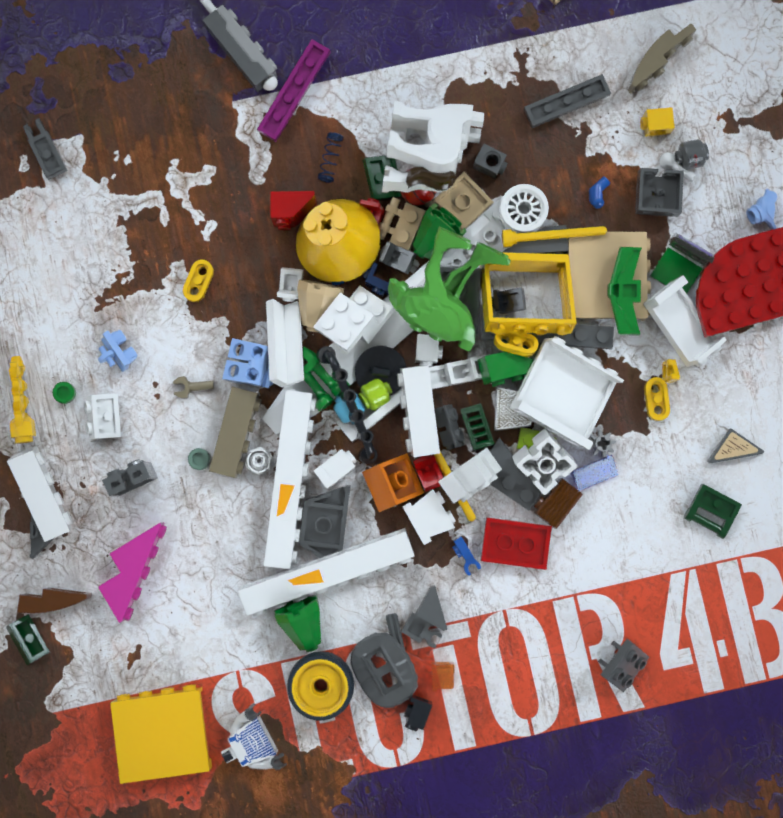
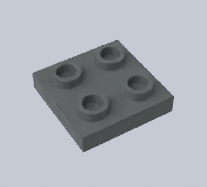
M628 639L625 640L622 646L613 640L611 645L618 649L609 664L601 658L598 661L605 667L600 675L622 692L633 684L635 676L645 668L649 659L647 654Z

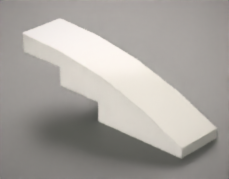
M488 355L429 367L432 389L481 380L482 376L477 360Z

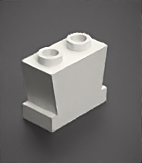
M341 449L316 468L314 472L325 487L330 489L356 469L354 463L357 461L349 450L344 452Z
M433 489L413 506L410 502L402 506L423 545L432 541L431 536L455 528L453 525L456 522L450 510L446 512L442 506L445 501L440 492L435 493Z

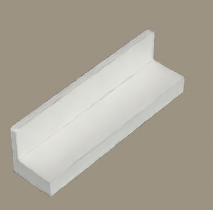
M274 299L266 301L269 381L283 388L304 380L300 307L298 301L282 305Z
M402 387L398 392L390 396L391 399L388 403L381 406L378 410L372 411L369 408L365 410L363 422L367 430L400 405V396L403 395ZM338 420L337 425L353 443L357 440L358 431L355 424L352 425L351 422L342 423L341 420Z

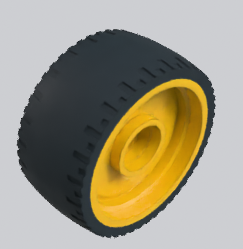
M322 651L310 653L302 657L292 668L287 682L288 697L296 711L304 717L316 721L332 719L341 714L352 699L354 692L352 672L347 663L333 653ZM322 679L326 681L327 688L318 690L315 682Z

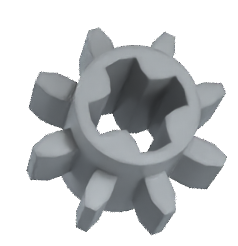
M599 430L598 437L590 436L593 440L591 447L595 450L593 455L601 453L603 458L606 457V451L614 452L611 446L616 441H611L609 438L611 436L610 432L603 435V432ZM601 440L603 442L606 441V446L602 449L601 446L597 445V442Z

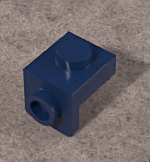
M373 263L372 268L370 267L364 273L363 278L366 279L365 286L372 288L371 291L376 295L383 297L385 294L388 296L389 283L375 277L378 264Z

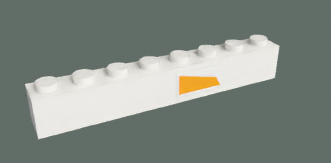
M285 391L264 566L291 569L292 564L297 562L298 551H294L295 542H299L300 529H297V522L302 520L303 507L299 506L300 498L304 499L306 486L302 485L303 477H307L309 464L305 463L306 455H310L311 442L307 441L308 433L313 432L314 420H310L311 411L315 412L317 401L316 398H313L312 393Z
M403 528L239 587L238 593L246 615L253 614V616H258L265 613L267 608L274 606V609L285 606L287 601L293 599L301 601L308 597L307 594L312 592L320 594L327 591L329 586L336 584L337 587L349 583V579L355 577L363 579L370 575L369 572L388 570L391 568L390 565L398 562L399 565L411 561V557H414V551L406 529Z

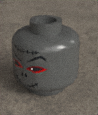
M699 139L682 142L679 145L678 151H675L676 162L681 164L686 170L704 166L706 160L709 159L707 144Z

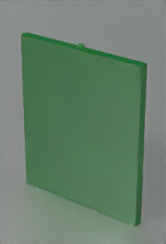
M668 247L650 276L666 286L672 280L684 275L688 283L682 288L687 294L703 268Z

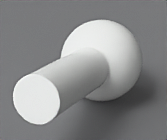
M667 152L661 155L659 163L663 169L683 170L684 177L691 182L694 181L697 175L690 170L684 169L681 164H677L673 153Z

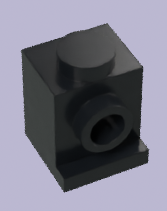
M413 695L410 698V701L413 703L412 705H407L404 717L407 718L405 727L413 731L418 729L424 730L433 704L432 701Z

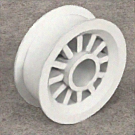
M520 184L510 188L503 196L499 207V216L502 224L506 229L516 231V233L537 231L543 225L548 215L549 206L547 198L540 189L533 185ZM521 205L528 207L529 213H520L518 207Z

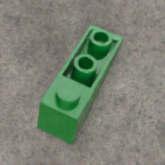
M504 351L484 356L477 361L484 385L492 383V387L505 384L504 380L512 379V382L523 380L534 359Z

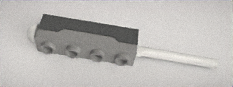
M199 0L210 13L203 19L205 28L257 93L263 88L267 91L274 90L278 83L277 66L271 58H265L262 54L264 50L257 41L253 43L249 38L251 34L244 25L240 27L236 22L238 18L231 9L227 10L223 4L216 8L210 0Z

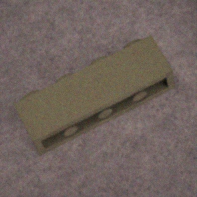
M232 386L211 461L210 472L237 478L238 474H242L245 463L241 461L243 454L248 453L250 441H247L249 432L253 433L256 420H253L254 413L259 411L262 399H259L258 393Z

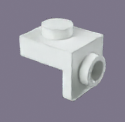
M282 267L277 297H281L283 301L294 302L295 299H298V281L303 279L304 270Z

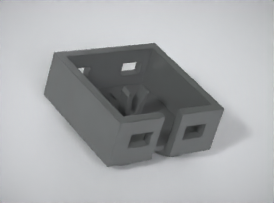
M640 168L637 172L635 214L678 217L682 213L684 171L666 169L662 177H656L658 169Z
M138 459L128 463V468L125 470L115 469L107 473V478L102 481L108 495L119 497L158 479L152 463Z

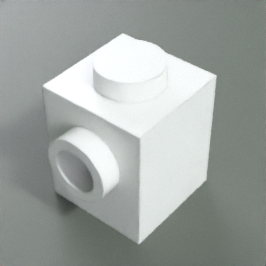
M417 334L415 362L420 363V366L429 365V367H433V364H437L438 359H442L443 346H439V341L432 339L429 335Z

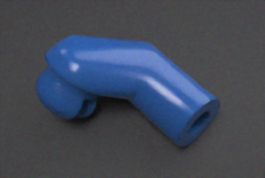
M604 176L589 189V202L596 209L603 207L602 191L610 185L609 180Z

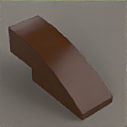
M48 587L43 589L42 595L21 594L19 595L17 613H45L64 609L91 598L92 593Z

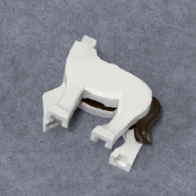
M395 101L387 158L398 159L417 167L412 168L409 172H400L386 165L382 192L401 191L409 193L418 189L434 192L447 191L455 183L457 163H461L463 150L467 149V143L480 142L481 129L471 128V126L482 128L484 113L473 111V105L446 104L432 109H414ZM418 133L425 144L414 145L404 141L411 134Z

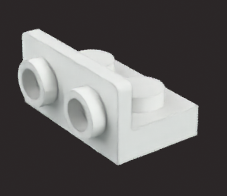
M118 394L88 396L86 398L87 401H84V412L88 414L85 430L86 435H89V439L120 438Z

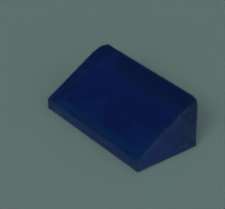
M612 455L579 467L571 472L576 488L579 491L619 475Z

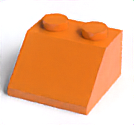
M407 453L362 472L379 512L424 493Z

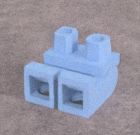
M232 338L228 357L239 362L227 360L222 379L233 383L265 388L272 386L273 382L269 381L268 346ZM238 345H241L239 356H237L236 348ZM236 366L234 376L232 377L230 373L231 368Z

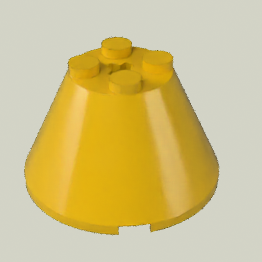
M347 199L330 200L316 206L305 216L296 236L297 255L303 267L315 278L329 283L348 282L361 276L374 263L380 249V229L376 219L366 207Z

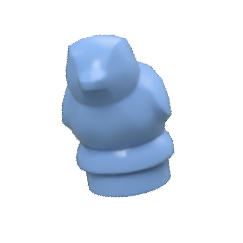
M766 189L764 195L757 200L756 204L747 209V218L751 224L755 225L765 222L771 230L776 229L774 215L777 194Z

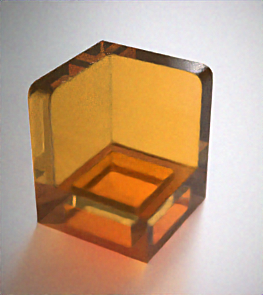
M431 662L432 691L454 688V662Z

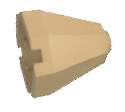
M304 279L298 281L297 292L302 325L307 326L306 330L318 332L313 326L338 294L344 293V288Z

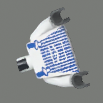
M252 703L233 722L230 728L231 735L228 737L231 746L221 751L222 757L226 763L238 758L242 767L248 766L251 769L274 768L275 770H280L287 765V763L283 764L280 761L284 754L280 753L275 756L278 749L260 717L262 712H254L253 707L256 704Z

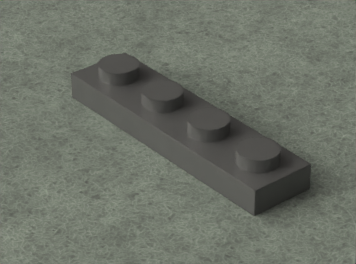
M603 74L529 104L523 110L531 128H534L611 95V91Z

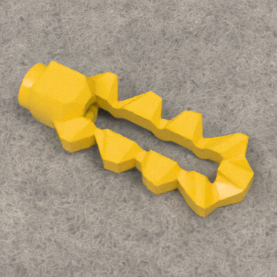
M21 356L11 357L8 370L10 380L12 381L11 392L13 395V413L15 417L10 421L11 438H15V444L33 442V436H36L35 421L25 412L29 399L24 395V391L27 390V383L22 380V376L26 367Z

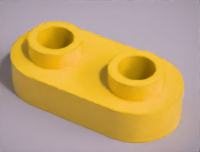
M196 261L192 265L185 281L183 294L191 302L201 301L209 287L214 269L208 261ZM205 268L207 270V273L205 275H200V270ZM194 288L198 289V294L196 295L191 294Z
M503 332L495 334L494 344L499 350L523 357L534 355L538 348L537 338L529 333L518 335ZM505 339L508 343H504L501 340ZM522 345L528 346L529 349L523 348Z
M654 377L649 379L644 386L648 416L652 420L661 421L670 414L668 387L662 378ZM653 385L658 387L657 393L652 391L651 387ZM656 406L660 407V414L654 412Z

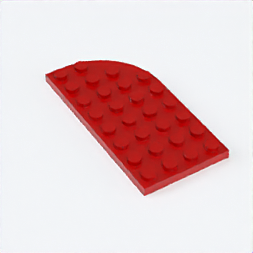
M783 227L734 240L719 249L706 263L700 274L701 277L698 289L696 290V309L704 338L783 317Z

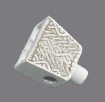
M504 388L496 389L494 431L531 426V420L510 409L518 391Z

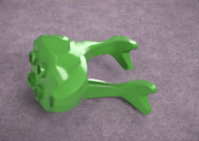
M439 226L431 258L424 270V285L409 287L404 281L399 282L397 279H390L388 285L389 300L394 309L410 324L409 327L417 332L426 331L430 333L429 336L439 342L442 339L447 342L459 341L458 346L470 352L476 342V330L467 306L459 300L462 289L470 275L479 265L499 264L509 266L511 260L508 258V255L477 242L470 259L462 266L452 270L443 282L440 265L444 251L448 249L471 250L473 244L470 243L471 240Z

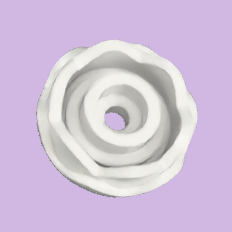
M257 447L247 453L245 464L252 473L261 475L270 470L273 458L268 450L263 447Z

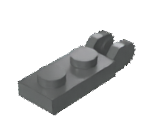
M38 118L35 122L41 134L34 136L28 124L24 125L23 128L46 178L50 180L68 170L49 132L44 127L41 119Z

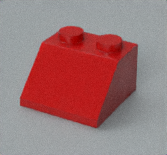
M315 191L270 192L271 220L274 227H278V230H290L291 227H296L317 206Z

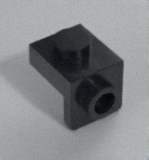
M520 287L505 291L493 290V309L500 314L526 310L524 289Z

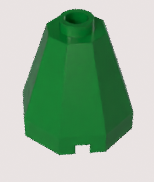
M435 203L425 212L413 243L414 252L423 259L425 257L431 258L439 226L461 236L467 232L465 228L463 230L460 229L462 223L459 219L443 207L440 210L436 209L438 205Z
M309 595L307 598L293 603V600L286 602L285 606L276 609L274 616L277 624L300 651L312 652L318 648V645L321 643L319 601L316 595Z

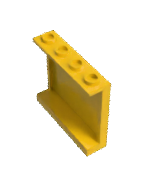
M196 684L183 686V690L174 691L173 687L161 689V693L152 694V691L139 692V696L130 697V694H121L116 696L117 699L110 702L120 784L210 771L212 761L208 754L201 698L202 687L196 688Z

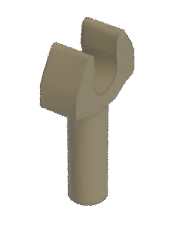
M182 376L173 381L175 385L184 384L185 389L182 392H174V395L182 399H187L192 391L214 389L213 380L189 382L187 377Z

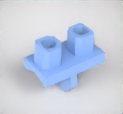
M121 330L111 334L109 331H106L102 334L103 338L101 341L104 346L99 348L102 355L98 358V361L100 363L107 361L110 367L117 363L121 371L124 372L138 355L132 347L124 351L121 350L119 345L126 342L125 335Z

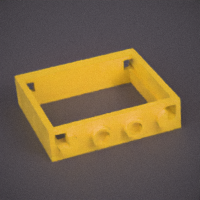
M502 252L509 256L508 258L511 260L509 266L499 264L479 265V268H482L481 292L485 332H492L494 334L508 332L518 335L524 333L567 335L572 333L577 322L569 254ZM489 271L558 273L563 319L493 318Z

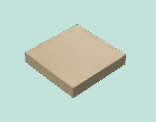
M465 172L455 180L452 187L447 191L441 192L433 200L439 209L442 207L447 209L462 223L460 226L461 230L469 227L494 203Z

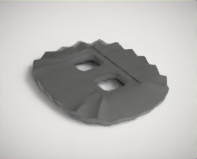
M387 632L373 633L359 641L351 652L353 672L363 691L373 703L380 707L392 708L404 703L413 696L418 688V675L415 672L414 664L411 662L409 654L406 653L396 637L389 635ZM380 652L386 659V664L376 668L371 657ZM389 672H393L398 681L391 687H387L382 679Z

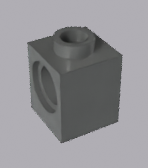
M483 144L473 168L496 179L498 173L502 175L508 163L505 162L507 155ZM492 158L496 160L497 165L489 166L486 160Z

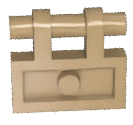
M393 197L390 205L387 204L385 209L387 212L382 223L380 222L379 225L380 239L384 240L386 234L390 233L392 237L389 242L410 251L426 211L409 203H406L403 210L398 209L400 200ZM394 215H397L400 218L396 227H390Z

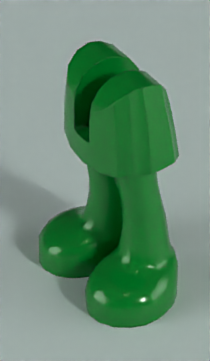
M304 346L302 348L303 359L308 362L303 366L304 381L317 397L315 407L320 412L333 403L334 399L322 388L312 375V372L328 386L335 398L340 397L341 390L338 383L332 379L320 364L316 356L317 354Z

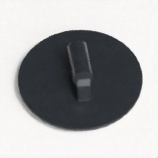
M374 346L364 351L358 358L355 366V378L360 388L374 379H380L383 383L387 382L393 392L390 394L391 396L401 389L398 386L397 374L400 373V368H406V363L403 357L393 348Z

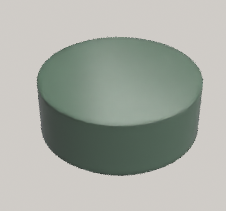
M196 448L188 455V463L193 469L203 470L210 464V454L202 448Z

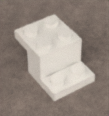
M359 286L350 298L339 293L313 327L349 353L359 339L369 344L395 310L392 306L362 286Z

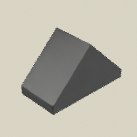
M435 585L430 586L415 614L443 631L448 630Z

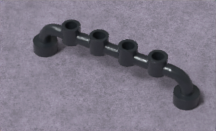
M323 346L318 349L316 356L320 363L330 364L333 371L332 379L338 383L341 390L340 398L347 404L350 421L355 423L358 431L357 439L364 445L359 451V460L364 464H373L378 456L372 444L373 433L367 430L364 425L365 414L357 408L355 403L356 392L353 389H349L346 381L348 373L340 367L335 350L330 346Z

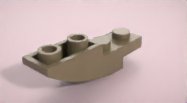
M692 23L676 35L670 29L667 30L653 43L635 70L628 88L630 94L636 89L638 92L644 89L649 84L647 81L652 77L655 79L660 77L665 72L664 68L668 63V59L677 52L676 49L681 45L683 47L687 46L693 40L692 36L697 29Z

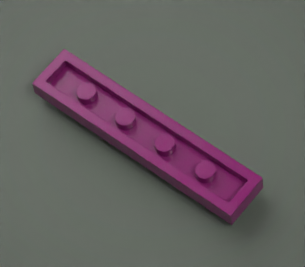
M313 39L310 41L258 126L257 131L275 142L278 140L331 53L330 49Z

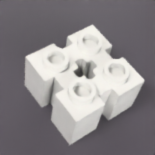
M544 428L532 438L534 444L529 449L524 445L512 458L515 465L527 477L530 475L533 484L546 495L558 484L556 481L558 476L562 475L565 478L578 465L563 446L560 447L557 440Z
M486 448L438 482L453 504L460 499L462 502H465L475 493L483 490L498 478L496 474L502 468L488 448Z

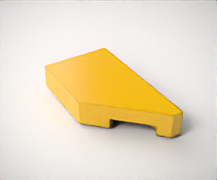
M668 359L662 363V379L666 383L680 380L676 359Z

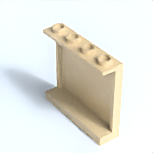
M607 232L605 235L567 238V254H569L576 319H615L611 301L607 297V285L611 281L619 248L642 247L633 280H641V302L633 303L636 319H640V321L646 320L650 313L643 303L648 300L647 294H650L651 282L647 281V273L650 272L651 262L647 260V251H650V238H647V232Z

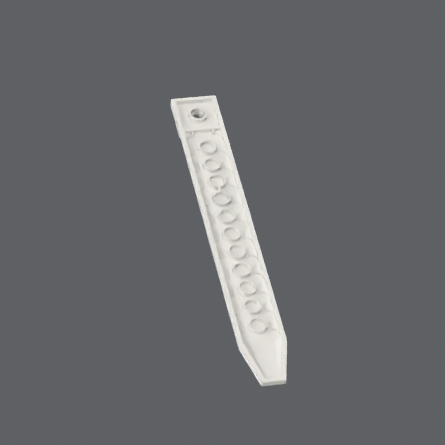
M502 198L466 228L467 232L463 237L471 240L470 243L473 244L471 250L448 249L444 251L441 266H462L470 259L477 242L500 252L509 248H503L502 230H508L502 224L499 216ZM524 205L518 207L520 213H529L528 207ZM427 263L405 281L409 287L424 285V270ZM388 295L383 301L392 306ZM396 310L369 344L359 339L349 353L335 343L330 345L335 350L340 367L347 371L348 378L346 381L350 385L356 381V362L364 351L374 346L394 348L414 331L409 327L410 324ZM320 363L332 377L333 371L330 364ZM312 372V375L322 388L335 399L328 386ZM304 380L284 387L262 417L276 435L281 431L286 390L312 393L313 398L317 399L313 390ZM315 409V412L311 411V417L317 415L319 411Z

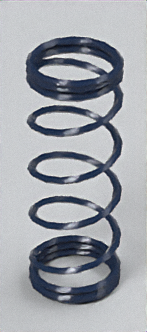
M334 132L327 133L326 137L327 140L329 138L339 142L344 139L341 134ZM328 140L331 144L325 145L324 148H325V150H326L327 152H329V153H326V154L322 155V158L324 159V156H325V155L340 156L339 154H334V153L328 151V150L326 149V146H329V145H335V146H338V147H342V146L339 145V144H335V143L331 142L330 140ZM324 159L328 163H322L320 168L325 172L319 173L317 178L323 182L332 183L334 178L323 174L335 175V173L328 172L321 166L324 164L337 166V164Z

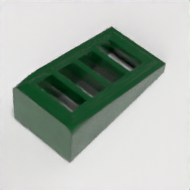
M481 403L460 409L472 450L494 445ZM479 411V415L467 417L468 413ZM481 419L482 423L470 426L469 422ZM484 428L483 432L477 434L472 432V430ZM486 435L487 440L476 443L475 438Z

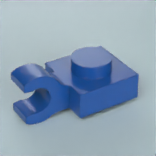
M459 536L454 539L455 545L452 548L458 558L462 556L465 559V573L471 575L468 570L470 564H475L478 570L481 569L480 563L475 560L463 538Z

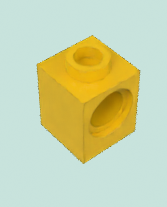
M673 107L647 109L643 117L640 118L641 130H644L645 137L669 135L675 129Z

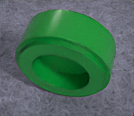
M59 382L54 386L52 394L57 402L67 404L74 400L76 390L68 382Z

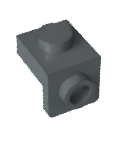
M387 241L380 251L379 261L408 274L417 254Z

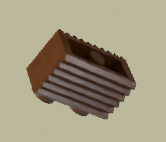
M563 478L557 481L558 484L549 491L545 498L541 496L534 505L536 508L534 514L554 529L560 526L583 495Z

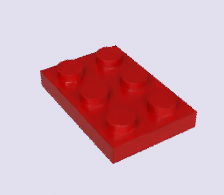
M486 517L480 561L547 570L552 526Z

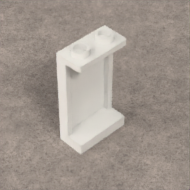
M683 275L669 282L645 301L643 305L688 368L693 365L699 367L708 361L707 356L719 352L722 349L721 345L727 339L725 337L718 339L715 335L704 338L697 309L682 288L688 283Z

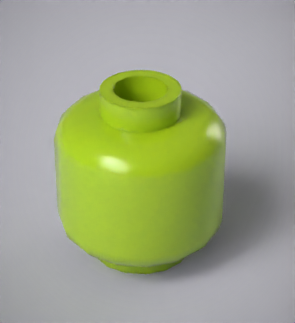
M374 379L363 385L360 389L361 393L358 395L366 409L369 408L372 411H376L390 401V394L393 392L387 382L383 383L380 379Z

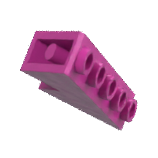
M164 522L158 523L110 553L120 573L98 586L119 623L125 620L129 621L134 609L131 607L134 600L137 601L142 592L140 584L142 579L146 580L150 572L149 562L157 555L159 549L156 546L157 542L166 533L167 526H164Z

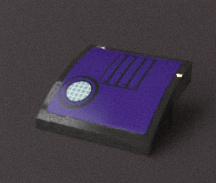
M674 233L669 240L670 246L705 267L709 266L714 260L712 253L678 233Z

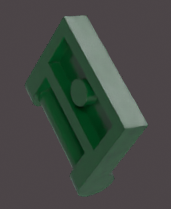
M701 484L690 507L685 512L684 519L689 522L692 520L717 533L718 537L724 539L742 504L705 484ZM698 508L724 520L723 524L720 526L697 514Z

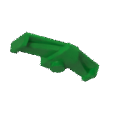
M642 247L619 248L611 281L607 285V297L611 301L618 334L639 336L641 334L633 303L641 302V280H633Z

